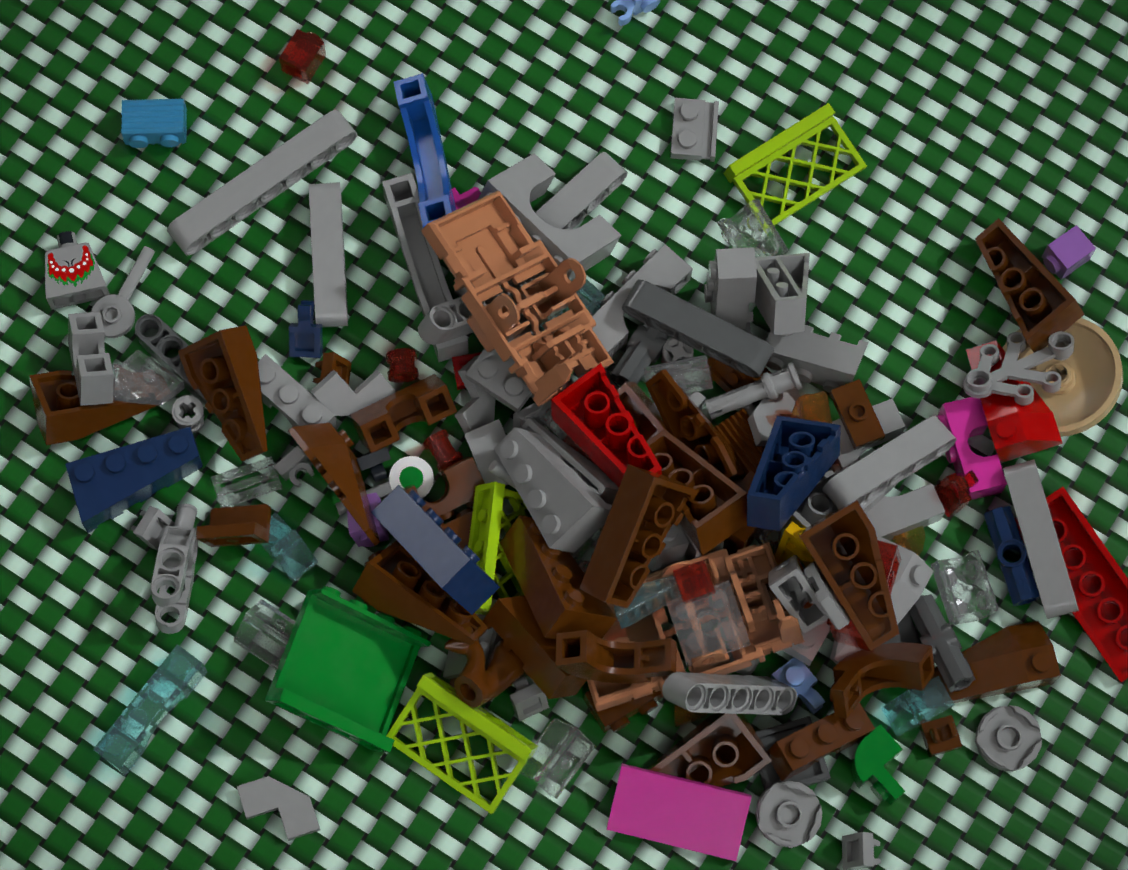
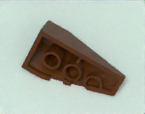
M247 326L219 330L179 350L178 353L189 383L194 390H200L207 401L205 407L209 413H215L222 423V433L240 460L243 462L267 452L258 359Z
M666 369L661 370L645 383L669 433L734 482L738 477L745 476L731 446Z

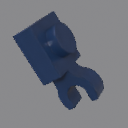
M301 300V305H298V323H291L289 325V357L321 358L323 355L322 324H313L314 301Z

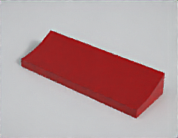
M1062 486L1046 497L1079 609V611L1072 612V614L1120 683L1128 679V578ZM1016 517V518H1015V522H1016V525H1017V528H1018V531H1019L1021 540H1022L1023 543H1024V539H1023V536H1022V533H1021V529H1020V526H1019V522H1018V519H1017V517Z

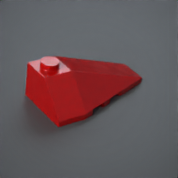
M996 340L966 350L971 369L973 370L978 368L981 347L987 344L997 346L999 349V361L991 366L990 373L1001 368L1006 352ZM1007 379V380H1005V381H1002V383H1007V384H1012V385H1017V386H1018L1019 384H1029V385H1031L1029 382H1023V381H1017V380H1011V379ZM1035 389L1034 400L1029 405H1019L1015 402L1014 397L993 393L988 397L980 398L994 447L1001 463L1063 444L1053 412Z

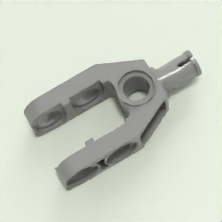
M180 504L177 506L174 526H166L159 543L151 582L152 599L156 604V626L161 632L166 634L177 633L184 627L193 587L198 540L196 539V530L193 528L195 517L197 516V508L191 504ZM170 586L176 589L172 595L167 593V589ZM167 612H175L179 615V618L172 623H166L161 620V617Z

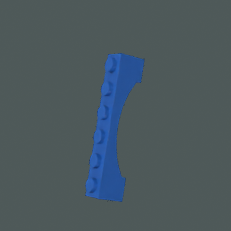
M422 73L394 81V87L413 158L420 203H418L424 228L428 223L455 211L456 206L433 96Z

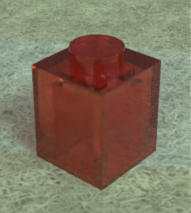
M297 29L279 57L281 70L309 84L326 57L325 44L317 34L313 32L305 33Z

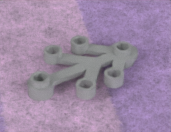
M1063 331L1055 332L1049 337L1048 347L1018 360L1019 354L1026 349V340L1022 333L1013 332L1007 337V351L1001 368L991 373V366L999 361V349L992 344L982 346L978 368L971 370L963 381L965 393L973 398H985L992 393L1014 397L1015 402L1019 405H1029L1034 400V389L1031 385L1019 384L1017 386L1002 383V381L1011 379L1041 384L1042 389L1046 392L1054 393L1059 391L1061 388V375L1055 371L1040 372L1029 369L1053 358L1060 361L1068 359L1074 352L1073 336Z

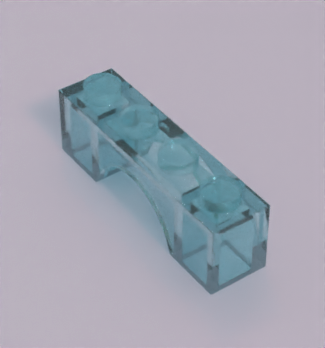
M177 644L94 747L93 750L96 754L125 776L146 750L150 737L162 719L177 703L187 698L207 674L204 664Z

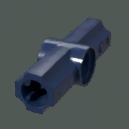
M1002 506L984 513L983 516L997 555L998 565L1001 568L1013 607L1029 604L1040 599V594L1027 558L1026 548L1022 543L1011 507ZM1010 549L1017 550L1021 558L1015 563L1007 562L1003 558L1005 551Z

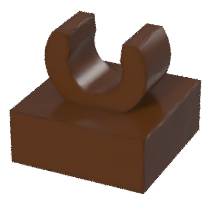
M335 352L323 353V361L315 363V367L321 370L320 378H313V382L318 384L331 371L335 370L349 386L352 362Z
M952 715L919 725L929 757L962 747Z

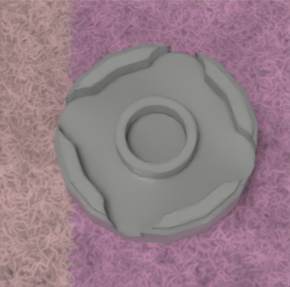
M1009 705L993 708L982 717L976 729L975 743L979 754L989 765L998 770L1013 772L1025 768L1037 757L1042 747L1038 722L1028 711L1018 706Z
M785 780L773 783L763 791L757 801L755 817L758 828L766 839L778 846L793 848L808 842L816 835L821 826L823 812L821 804L812 789L800 782Z

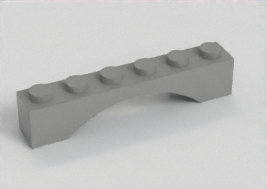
M410 173L382 181L384 198L423 317H425L432 307L453 300L446 283L438 256L421 232L423 226L418 203H420L419 192L413 174ZM466 335L433 345L438 362L469 353Z

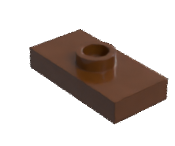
M860 379L830 390V397L854 450L885 438L884 431Z

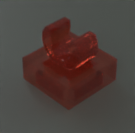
M705 560L673 570L684 604L716 594Z

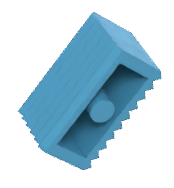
M184 99L122 100L121 134L126 145L134 148H144L148 144L176 147L179 143H186L187 108Z

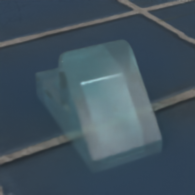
M277 512L274 513L270 519L269 543H261L260 545L292 582H295L317 564L318 561L295 529L291 530Z
M939 676L928 682L923 691L907 690L881 709L896 736L899 737L921 723H925L954 707L955 704Z

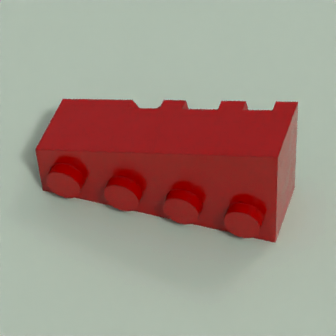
M601 363L551 399V418L618 487H620L628 464L662 475V467L644 436L640 435L634 424L633 417L622 404L619 393L615 386L611 385Z

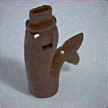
M453 638L445 643V649L466 656L467 662L455 679L454 688L457 696L468 706L475 708L487 703L504 692L525 673L522 669L525 664L513 650L509 653L502 646L503 639L495 645L486 669L485 654L479 639L472 645Z

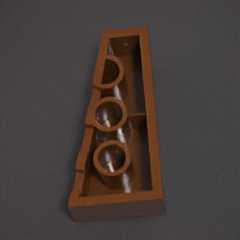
M999 218L975 238L1026 342L1034 353L1048 346L1050 335L1055 332L1066 331L1085 315L1076 299Z
M662 430L647 441L662 467V475L699 490L694 500L688 499L681 510L684 516L680 524L702 556L747 524L746 491L667 430Z
M628 464L579 589L605 603L628 608L650 572L648 568L650 561L662 553L666 546V543L663 542L672 525H679L684 516L681 510L688 499L694 500L699 490L673 478Z
M519 515L500 544L543 636L556 639L557 633L588 630L602 639L617 620L613 611L607 603L579 589L585 573L571 554L566 551L549 548L533 518Z

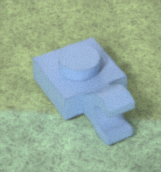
M616 0L611 4L610 11L611 13H615L618 10L625 12L624 15L618 17V24L623 26L631 21L632 14L635 16L641 12H650L658 6L661 0Z
M792 658L771 675V678L794 688L797 692V698L799 697L813 715L824 707V699L812 688L817 684L818 680L800 660Z

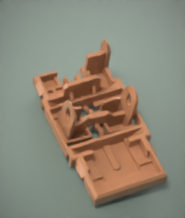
M499 190L428 223L421 230L440 260L443 259L455 277L454 289L456 291L464 287L467 289V292L461 297L472 314L467 319V323L487 352L496 350L503 362L513 358L515 363L508 370L511 374L516 373L518 378L521 377L533 394L534 397L532 399L538 407L551 401L553 397L564 390L562 386L569 381L573 370L578 378H581L600 363L604 369L614 363L592 330L596 326L595 320L577 295V292L586 283V273L583 266L574 258H568L557 265L541 240L533 242ZM570 269L574 271L576 276L573 281H570L567 277V272ZM543 271L545 272L542 276L523 285L519 290L511 287L507 282L512 280L516 286ZM499 285H501L506 292L512 293L513 298L515 300L514 303L513 300L507 294L503 293L497 296L490 304L486 306L482 304L483 302L503 292ZM567 306L570 309L567 312L551 319L552 317L560 314ZM523 313L529 321L521 324L519 322L520 314ZM551 319L550 321H548V322H546V323H544V324L542 325L545 330L542 331V332H540V330H539V325L542 324L543 322H545V321ZM531 323L534 336L529 331L516 338Z
M769 542L737 550V553L731 555L728 554L727 549H722L689 561L674 563L663 570L648 574L628 608L607 603L617 617V620L602 638L613 642L635 643L666 639L680 631L693 628L695 637L681 642L690 673L726 675L752 666L751 661L759 659L760 663L765 662V655L770 654L772 650L775 653L792 647L793 643L797 645L805 642L798 619L791 616L788 611H783L779 599L771 601L765 585L768 583V572L778 566ZM702 567L715 606L724 604L726 611L711 613L698 618L699 615L712 610L699 568ZM657 582H660L673 622L678 623L690 619L689 622L678 624L663 632L661 625L669 621L656 586ZM729 618L730 623L722 626L734 658L733 662H730L720 629L717 628L714 631L703 634L701 625L712 620ZM677 648L676 672H686ZM669 675L651 677V682L609 683L587 680L595 708L599 712L631 701V698L635 700L653 694L654 690L655 692L661 691L662 693L663 684Z

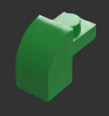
M881 724L870 732L856 748L851 759V774L858 788L869 780L872 783L870 788L880 801L884 802L886 800L892 805L904 794L905 790L884 767L896 758L903 749Z

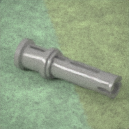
M788 363L787 368L771 374L765 372L760 376L761 379L705 400L711 418L715 419L725 413L732 412L767 397L769 400L777 399L778 394L794 388L802 389L803 386L794 363Z

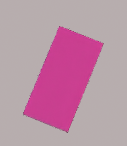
M622 763L606 830L736 861L752 795Z

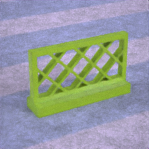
M829 103L736 160L723 173L729 183L733 182L766 231L867 167L834 118L835 111ZM828 127L832 129L837 137L835 146L819 143L821 132ZM815 136V141H814V142H813V141H809V139H811L812 137ZM800 145L813 147L811 162L795 159L796 147ZM818 149L834 152L831 167L815 163ZM791 151L790 157L784 156L785 154ZM838 155L850 156L856 166L849 171L836 168ZM777 160L788 163L786 178L769 174L772 162ZM793 164L809 168L807 183L790 179ZM764 167H766L765 173H763V172H758V171H760L761 169H763ZM814 169L830 173L827 185L811 184ZM835 174L841 175L834 180ZM750 176L764 179L761 193L749 191L743 181ZM768 180L784 183L782 198L765 195ZM789 185L806 188L802 201L796 202L786 199ZM810 190L816 191L809 196ZM764 200L781 204L779 215L770 221L762 210ZM785 205L791 206V208L784 211Z
M494 481L478 485L475 488L468 547L480 558L477 564L500 586L496 591L500 598L509 597L503 587V584L511 579L518 591L513 597L525 596L499 542L501 528L506 533L512 526L510 521L516 516H527L524 511L527 507L518 492L506 489L505 484ZM504 498L509 500L514 509L508 516L503 511ZM500 559L507 572L500 579L495 573L496 561ZM492 596L475 614L478 613L485 616L491 609Z
M432 672L424 674L416 685L417 689L386 736L395 740L393 746L484 810L493 814L539 746L483 707L473 708L468 706L457 696L454 687ZM422 695L432 701L435 715L418 718L416 704ZM439 707H441L443 710H445V711L448 712V713H443V714H441ZM412 713L413 720L406 721L409 714ZM454 716L458 719L462 734L445 737L442 718ZM436 719L440 738L423 741L419 722ZM414 723L417 743L405 744L395 737L403 725ZM466 725L474 730V732L468 733ZM475 735L484 737L487 740L489 753L472 756L469 737ZM463 738L467 757L450 760L446 741ZM441 742L444 761L432 763L426 758L424 745ZM494 745L500 748L501 750L495 751ZM413 747H418V748H419V753H418L417 751H415L414 749H412V748H413ZM508 754L516 759L518 763L512 772L499 774L496 755ZM490 757L494 776L477 779L473 760ZM468 761L471 780L460 782L453 777L451 764ZM444 765H445V767H446V772H445L444 770H442V769H441L440 767H438V766H444ZM507 778V780L502 786L500 779ZM495 780L497 795L492 803L480 796L478 783ZM470 784H472L473 790H471L470 788H468V787L465 786V785H470Z

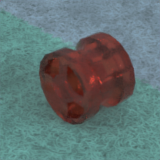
M400 348L386 353V362L390 364V370L387 372L389 381L403 383L416 380L419 377L418 368L415 367L414 363L417 360V353L414 349Z

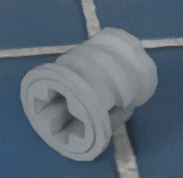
M186 395L174 402L171 412L180 429L191 427L193 433L201 430L205 423V416L200 400L194 396ZM188 413L192 415L194 413L195 416L192 418L189 416L184 417V414Z

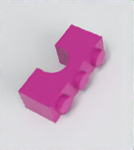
M969 397L942 404L936 417L957 439L955 444L945 453L948 462L953 463L956 471L954 483L957 492H962L965 501L1002 493L1007 482L998 455L979 456L970 449L968 444L969 438L982 435L988 426L980 398Z

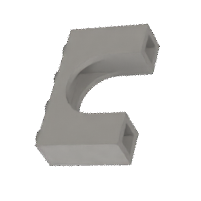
M535 153L487 180L478 200L499 190L533 242L541 240L557 265L568 258H574L579 261L586 271L608 257L621 237V234L601 215H598L579 228L570 230L556 228L539 218L530 203L546 193L556 173ZM571 269L567 272V277L570 281L576 277Z
M893 398L872 406L885 434V438L878 442L854 450L841 419L830 422L831 424L841 425L840 456L830 467L833 472L849 467L851 463L857 462L858 458L866 450L895 439L903 433L906 426ZM931 483L900 496H884L866 515L875 528L876 535L890 541L940 521L945 514V510Z

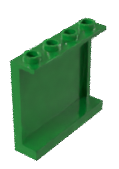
M322 586L321 589L308 590L265 701L374 752H390L395 740L386 735L388 734L420 647H430L431 642L422 638V632L408 626H403L402 628L394 624L395 619L383 613L375 615L367 611L368 606L353 599L347 601L341 598V592L334 588Z

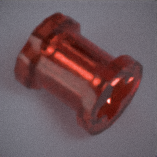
M445 429L432 434L422 444L424 449L429 450L437 461L436 467L439 472L463 458L462 453L456 452L448 439L449 433Z

